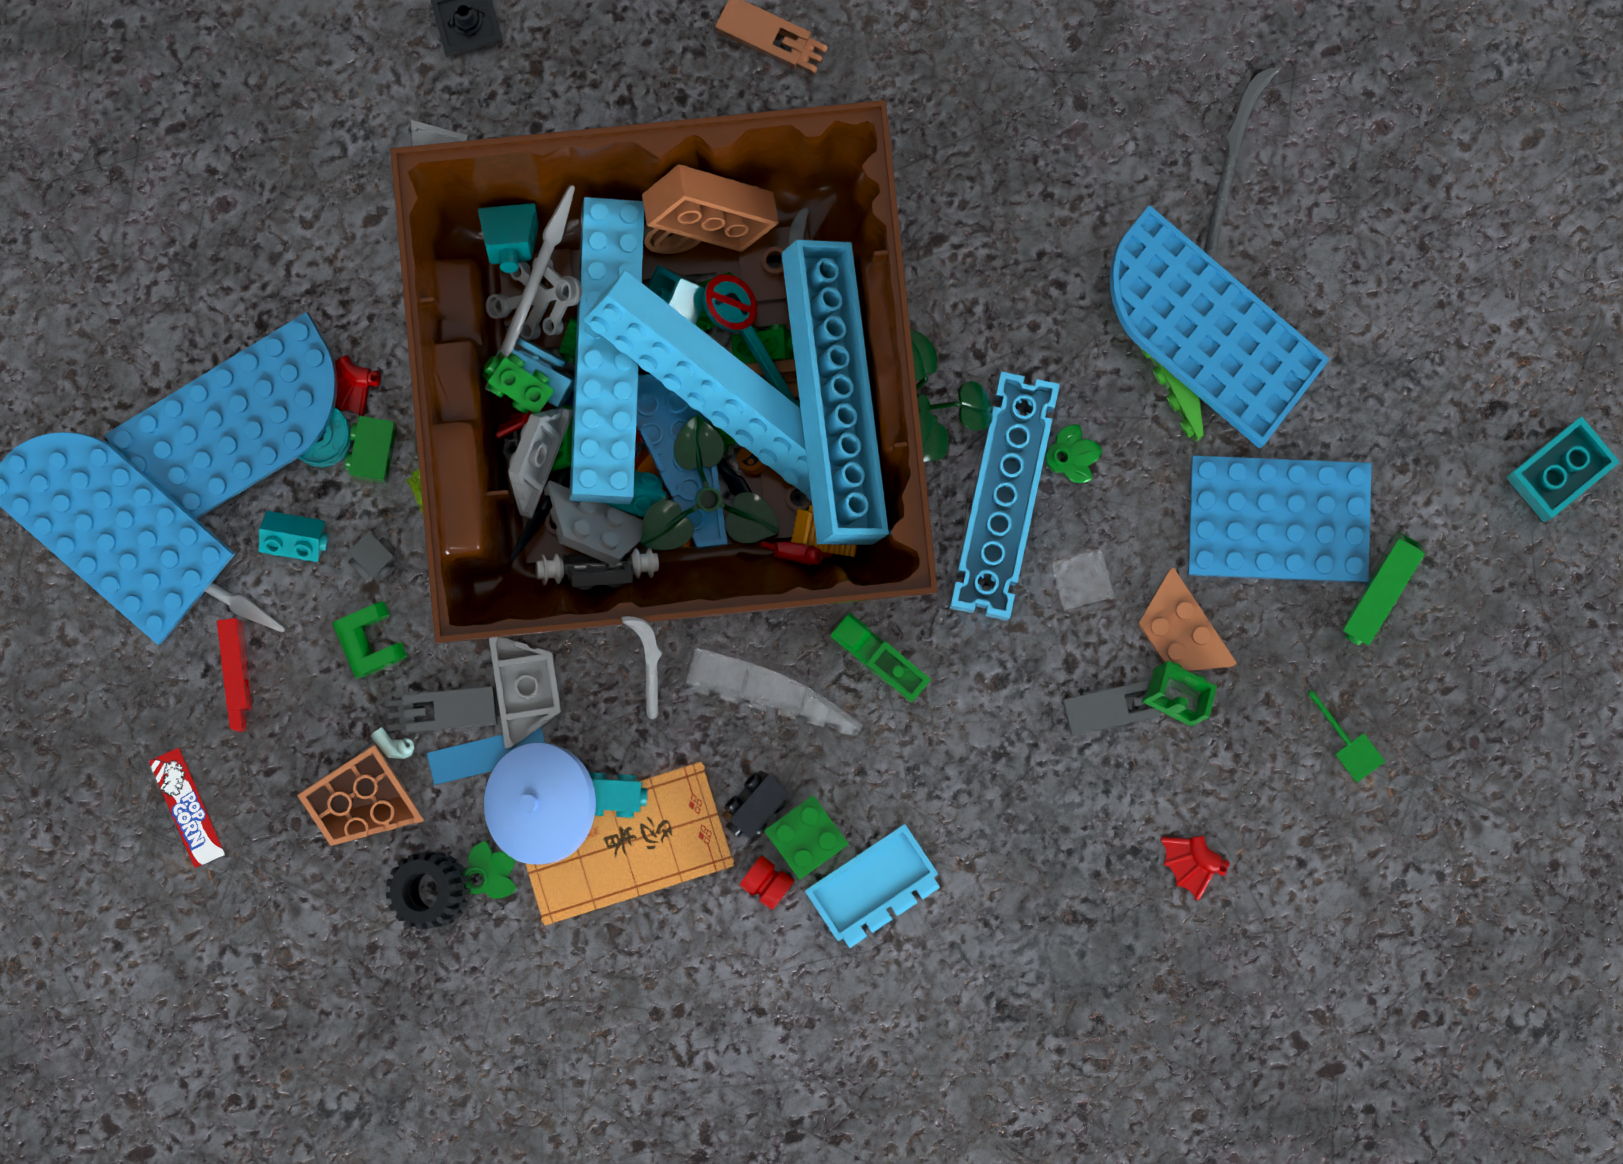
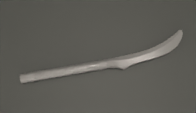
M625 616L622 617V623L628 625L639 635L644 646L646 715L650 719H655L658 716L657 662L663 653L656 644L654 630L648 622L640 618Z

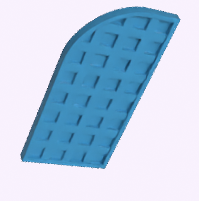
M1150 205L1145 208L1117 244L1110 266V293L1116 315L1126 333L1138 346L1258 448L1264 446L1330 359Z
M305 312L105 434V437L109 444L115 447L192 516L198 519L304 455L321 438L331 420L337 398L338 381L335 360L311 315Z
M74 432L44 434L18 445L0 463V507L157 645L165 641L236 554L115 447L97 437Z

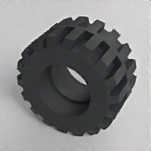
M442 852L408 855V858L401 859L398 862L399 867L393 868L390 872L393 879H387L386 886L390 887V892H386V899H391L392 904L388 906L391 911H397L396 919L398 921H405V926L410 928L416 927V929L420 930L443 927L453 923V919L459 918L463 914L460 908H466L469 902L465 900V896L470 895V888H466L465 883L470 881L468 875H462V872L465 870L462 864L455 865L457 859L452 856L446 857V853ZM426 873L435 880L438 888L436 902L431 908L423 903L419 895V883Z

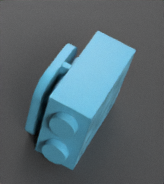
M518 337L516 343L522 346L523 350L514 346L512 353L526 362L523 366L532 373L537 369L551 379L548 384L555 391L547 402L556 407L563 406L574 389V378L558 370L557 366L566 367L568 361L529 340Z

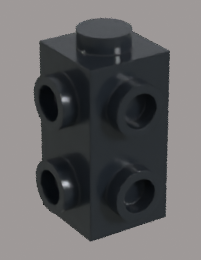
M761 770L758 773L752 774L745 781V788L738 796H733L726 803L725 811L721 815L728 822L725 827L737 838L743 835L752 839L753 836L760 835L767 826L766 821L773 813L776 814L782 810L786 804L785 799L790 795L770 774Z

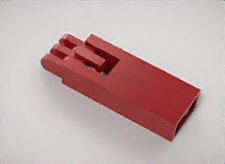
M237 618L217 620L229 726L233 731L244 732L246 730L245 711L253 710L243 623Z

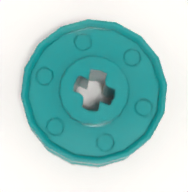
M334 408L331 420L324 431L326 434H323L324 439L317 441L307 453L298 457L301 461L312 467L326 468L336 465L346 457L352 447V440H350L351 424L338 409Z

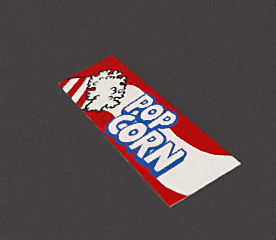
M176 748L149 760V764L194 868L225 855L180 749Z

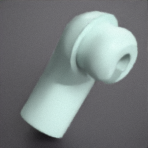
M383 727L376 730L370 736L388 758L405 759L413 753L414 743L408 738L403 740L391 739Z

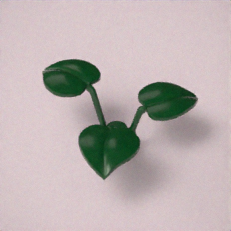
M910 329L915 380L919 381L916 384V390L918 391L928 382L927 374L936 372L937 354L933 344L926 336ZM975 381L963 383L958 391L959 401L930 405L927 396L917 393L924 462L939 460L945 456L948 450L947 431L941 423L937 422L938 417L932 415L930 410L960 407L959 420L964 427L972 431L983 430L991 424L993 419L991 402L985 389Z
M698 415L692 417L683 425L674 444V456L679 466L686 470L697 467L703 488L699 489L695 495L696 504L683 512L679 504L671 500H660L652 504L646 511L643 519L641 544L655 550H671L681 547L689 541L694 532V526L686 516L699 509L712 512L719 507L730 512L725 518V528L729 536L737 542L754 543L778 534L779 527L776 516L762 497L749 492L739 493L735 496L731 507L721 502V495L718 490L709 487L703 467H713L720 462L724 455V442L718 431Z

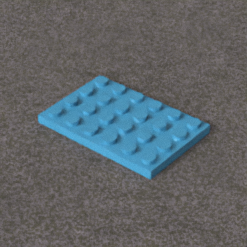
M1192 456L1188 575L1369 582L1371 463Z

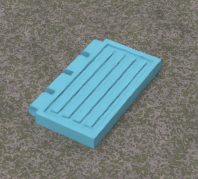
M904 824L805 890V893L837 941L844 939L849 948L867 937L861 928L863 924L866 923L873 933L892 920L886 910L891 906L898 916L917 903L911 892L916 890L920 897L924 899L940 887L934 879L938 875L937 871Z

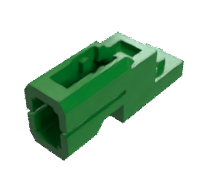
M851 613L843 619L830 636L832 640L886 685L893 687L911 703L931 681L926 674L890 644L879 638Z

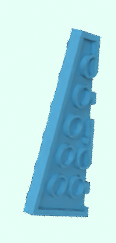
M652 374L638 375L636 428L672 501L678 503L683 512L696 504L695 495L703 486L697 467L686 470L677 463L674 456L675 440L680 429L692 417L698 415L709 425H711V421L698 410L691 408L675 392L667 389ZM717 465L703 467L709 487L715 488L720 493ZM719 507L712 512L699 509L686 516L694 526L691 539L696 549L727 546L722 508Z

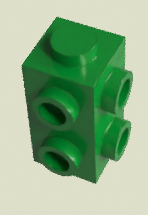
M785 324L769 325V330L766 331L752 327L772 361L794 359L791 330L786 329ZM731 335L732 355L745 365L758 363L742 335Z
M500 351L496 357L492 356L483 369L485 372L483 377L489 383L486 388L501 398L504 394L512 398L513 402L511 404L524 414H527L529 410L534 414L539 413L555 391L548 384L551 379L537 369L532 373L523 366L526 362L512 352L507 356Z

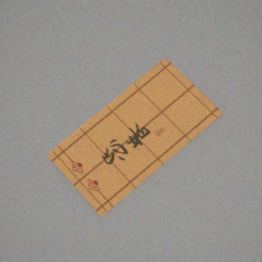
M702 762L642 780L643 788H648L647 806H641V812H634V818L616 817V811L604 810V816H594L588 836L581 846L567 858L551 864L525 863L544 926L734 866V859L731 858L704 771L705 766Z

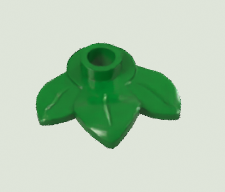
M1073 424L1058 432L1056 443L1047 450L1045 460L1047 466L1052 471L1064 473L1074 483H1085L1092 480L1088 466L1099 459L1102 448L1092 440L1082 439L1080 425ZM1058 453L1063 454V456L1065 457V462H1061L1058 460Z
M486 841L477 844L470 851L468 867L462 873L463 876L468 875L470 881L465 883L466 888H470L471 894L485 893L494 899H501L513 894L517 887L507 876L512 872L516 860L508 856L504 851L492 853ZM476 873L482 876V882L479 885H474L471 882V877Z

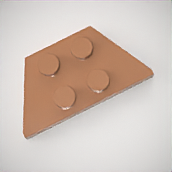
M1174 567L1170 569L1138 622L1141 630L1163 663L1166 661L1175 662L1187 671L1235 666L1237 664Z

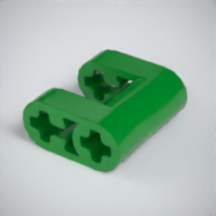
M384 601L370 605L332 623L355 679L370 675L408 657L402 642L374 653L364 632V628L390 616Z

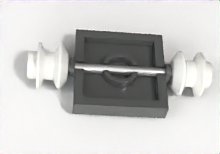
M635 548L630 558H625L624 556L615 566L587 554L562 555V559L558 554H555L553 560H547L543 554L541 555V561H536L537 579H542L543 585H546L549 578H554L556 583L560 584L565 571L571 586L581 590L592 589L595 585H606L612 588L622 587L624 583H633V575L638 579L641 572H647L650 578H652L654 571L659 569L657 553H652L650 548L647 549L646 554H640L638 549Z

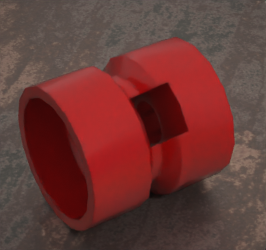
M761 855L738 886L750 895L758 894L759 902L773 911L795 880L783 870L776 872L775 864Z

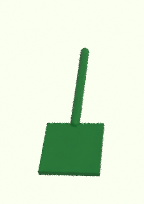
M1309 690V696L1347 744L1335 755L1356 783L1386 762L1364 733L1351 741L1315 692Z

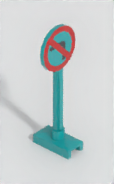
M723 274L714 277L706 284L703 291V306L707 316L715 325L725 331L740 332L770 384L800 407L799 400H795L751 326L757 315V301L753 291L744 281L736 276Z

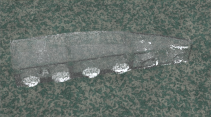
M695 648L686 684L692 686V692L708 696L709 691L721 694V700L737 704L738 699L750 702V708L765 712L767 707L779 710V716L795 720L796 715L808 718V724L824 728L825 723L837 726V732L853 736L854 731H861V723L812 689L780 673L754 663Z

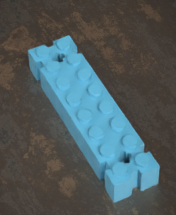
M1001 371L994 398L996 401H1001L1000 407L994 406L991 412L993 419L988 426L957 574L964 575L963 583H955L949 608L973 613L976 606L985 608V616L1008 621L1015 594L1008 593L1009 585L1016 586L1018 583L1052 419L1045 417L1046 411L1053 412L1060 384L1036 379L1034 386L1023 384L1025 376ZM1021 403L1026 404V409L1031 411V413L1027 412L1025 416L1020 415V411L1015 406L1019 408ZM984 577H988L989 583L994 584V588L989 587L987 591L982 590V585L978 584V579L982 581Z

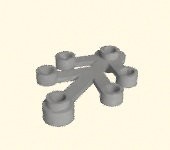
M537 258L534 259L532 267H534ZM549 259L543 276L554 287L547 289L543 284H539L531 304L534 307L520 332L525 340L537 339L540 336L541 329L539 323L550 301L556 300L550 317L545 318L543 321V330L547 335H558L563 330L561 319L567 307L576 305L581 299L582 288L580 282L573 276L562 277L553 269L551 259ZM518 262L517 271L510 274L514 280H519L526 286L531 269L528 263ZM505 294L490 295L486 301L488 315L495 319L507 317L512 310L517 309L522 295L511 298Z

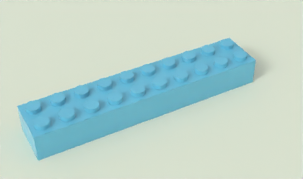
M584 197L581 207L578 281L582 288V295L577 303L569 501L630 504L633 499L638 363L625 353L617 350L615 345L601 334L594 332L583 319L598 297L624 270L642 283L643 201Z
M796 240L782 252V262L817 544L873 545L887 536L889 531L852 243Z
M624 270L598 297L583 321L594 332L601 334L615 345L617 350L633 359L644 371L656 377L667 389L679 395L691 408L702 413L714 426L725 431L735 439L737 444L748 449L763 464L776 471L787 483L795 486L812 501L801 408Z

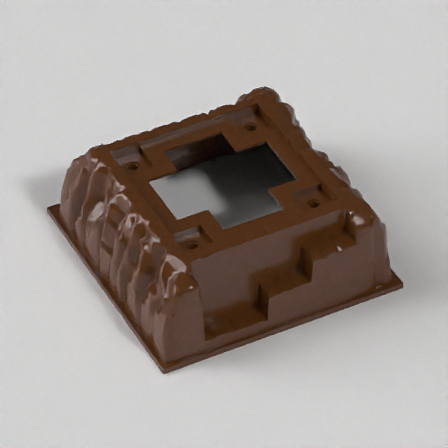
M886 100L390 148L436 644L626 625L622 623V617L625 616L640 618L646 622H657L938 593ZM678 164L771 191L774 194L779 223L744 251L740 252L701 241L695 247L684 252L660 254L650 251L645 246L643 238L642 280H651L657 264L684 276L716 273V276L731 272L749 286L757 301V315L751 324L752 327L763 328L774 324H785L786 329L791 330L783 265L780 268L773 269L766 262L771 256L782 258V252L789 247V234L793 220L802 209L808 207L810 212L804 240L852 243L889 534L873 545H857L855 557L833 553L831 559H822L819 564L812 565L775 557L774 551L761 547V542L771 544L791 542L797 510H809V505H812V501L808 499L802 506L794 505L790 497L794 492L800 490L787 483L781 475L769 466L756 475H749L743 472L737 463V455L742 448L739 447L734 448L736 475L742 476L751 491L762 497L771 507L779 527V532L776 535L754 543H740L732 539L726 531L727 546L696 549L691 539L690 548L652 549V553H657L659 569L654 571L652 578H650L647 572H641L638 579L633 575V583H624L622 587L612 588L606 585H595L592 589L581 590L571 586L565 571L560 584H557L554 578H549L546 585H543L542 579H537L536 561H541V555L543 554L547 560H553L555 554H558L561 559L562 555L584 554L559 543L556 530L551 527L552 517L549 511L540 529L513 562L509 561V557L529 518L519 514L508 472L510 465L507 464L508 460L501 452L506 443L504 438L512 437L514 432L501 438H496L495 433L499 431L498 427L506 423L511 415L520 412V410L511 404L513 399L506 394L501 398L485 390L487 381L483 377L485 373L483 369L487 361L492 356L496 357L501 349L516 309L512 310L505 318L495 319L488 315L486 301L493 294H505L509 298L520 296L523 294L526 286L519 280H514L510 273L501 271L500 263L492 264L489 262L478 208L535 203L539 228L533 258L529 261H521L528 263L532 272L533 261L538 257L544 242V229L569 185H573L575 190L562 240L559 244L555 245L550 259L553 262V269L562 277L573 276L578 280L581 207L584 197L643 201L642 194ZM644 210V226H645V224H646L647 222H646V216H645V210ZM544 276L541 280L545 282L547 289L554 287ZM556 300L550 301L539 323L541 329L540 336L529 341L544 349L560 348L571 317L573 315L577 316V304L567 307L561 319L563 322L562 332L558 335H547L543 330V321L545 318L550 317ZM534 305L530 307L525 322L527 321ZM517 343L515 344V347L523 350L522 346ZM562 469L549 473L546 484L549 480L554 482ZM569 480V482L567 483V485L565 486L566 488H569V489H570V480ZM544 489L542 491L536 508H538L543 498L545 497ZM723 509L724 522H725V518H726V516H727L730 512H728V511H726V510ZM641 541L635 547L640 554H646L648 549L641 544ZM633 550L630 553H627L625 555V558H630V555L632 554Z

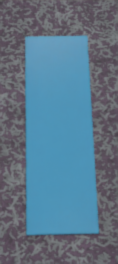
M541 727L511 749H505L502 734L428 752L427 757L434 785L493 771L497 763L513 749L530 743H545Z

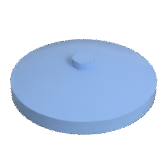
M530 743L519 746L507 753L497 763L488 779L484 794V814L487 827L496 844L515 860L527 864H551L561 861L581 846L593 824L596 798L592 779L583 763L572 752L561 746L549 743Z

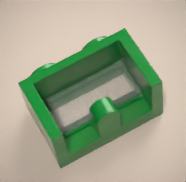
M1166 661L1154 668L1148 692L1142 702L1192 727L1210 717L1217 686L1208 682L1205 677L1183 669L1178 663Z

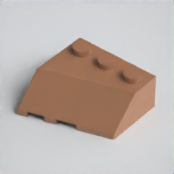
M376 743L297 795L330 846L424 821L409 793Z

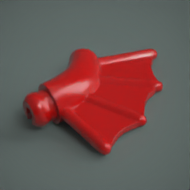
M345 355L335 361L338 381L335 405L339 411L349 410L359 416H364L368 388L380 385L381 373L378 370L371 371L370 368L356 366L352 363L349 356Z
M546 402L540 412L551 410V404ZM529 410L527 414L520 411L511 415L506 423L498 427L499 431L495 433L496 438H501L522 428L528 422L530 415L534 413Z
M761 542V547L774 551L775 557L805 565L819 564L822 559H831L833 556L830 552H822L815 546L804 543L776 542L771 544Z
M1204 835L1191 838L1161 837L1160 841L1163 842L1166 849V859L1163 864L1168 866L1175 874L1176 886L1189 890L1195 897V900L1201 899L1215 872L1221 876L1226 875L1230 865L1229 861L1221 859V855L1208 848Z

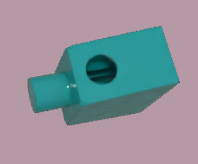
M535 203L478 208L490 263H500L501 271L513 273L518 269V262L529 261L533 258L539 228Z

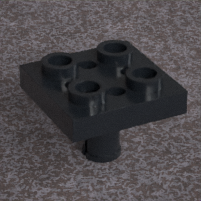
M431 0L446 57L503 42L492 0ZM455 21L456 27L450 28L449 23L453 26ZM467 33L469 36H472L475 33L473 38L467 37Z

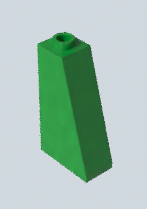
M1398 530L1396 531L1370 576L1369 582L1366 583L1342 625L1343 631L1346 632L1345 638L1359 646L1362 642L1368 646L1370 645L1424 557L1425 550L1421 543Z

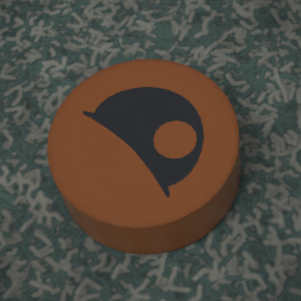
M742 447L738 452L737 463L746 474L756 475L767 467L745 447Z

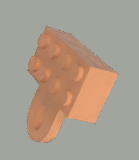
M678 164L642 194L647 222L643 233L644 244L650 251L660 254L684 252L695 247L701 241L742 252L779 223L773 192L709 172L693 169L686 165Z

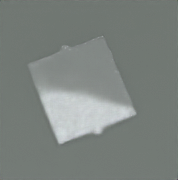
M1102 549L1051 562L1056 581L1054 588L1059 592L1063 610L1114 598L1109 579L1111 572L1107 570Z

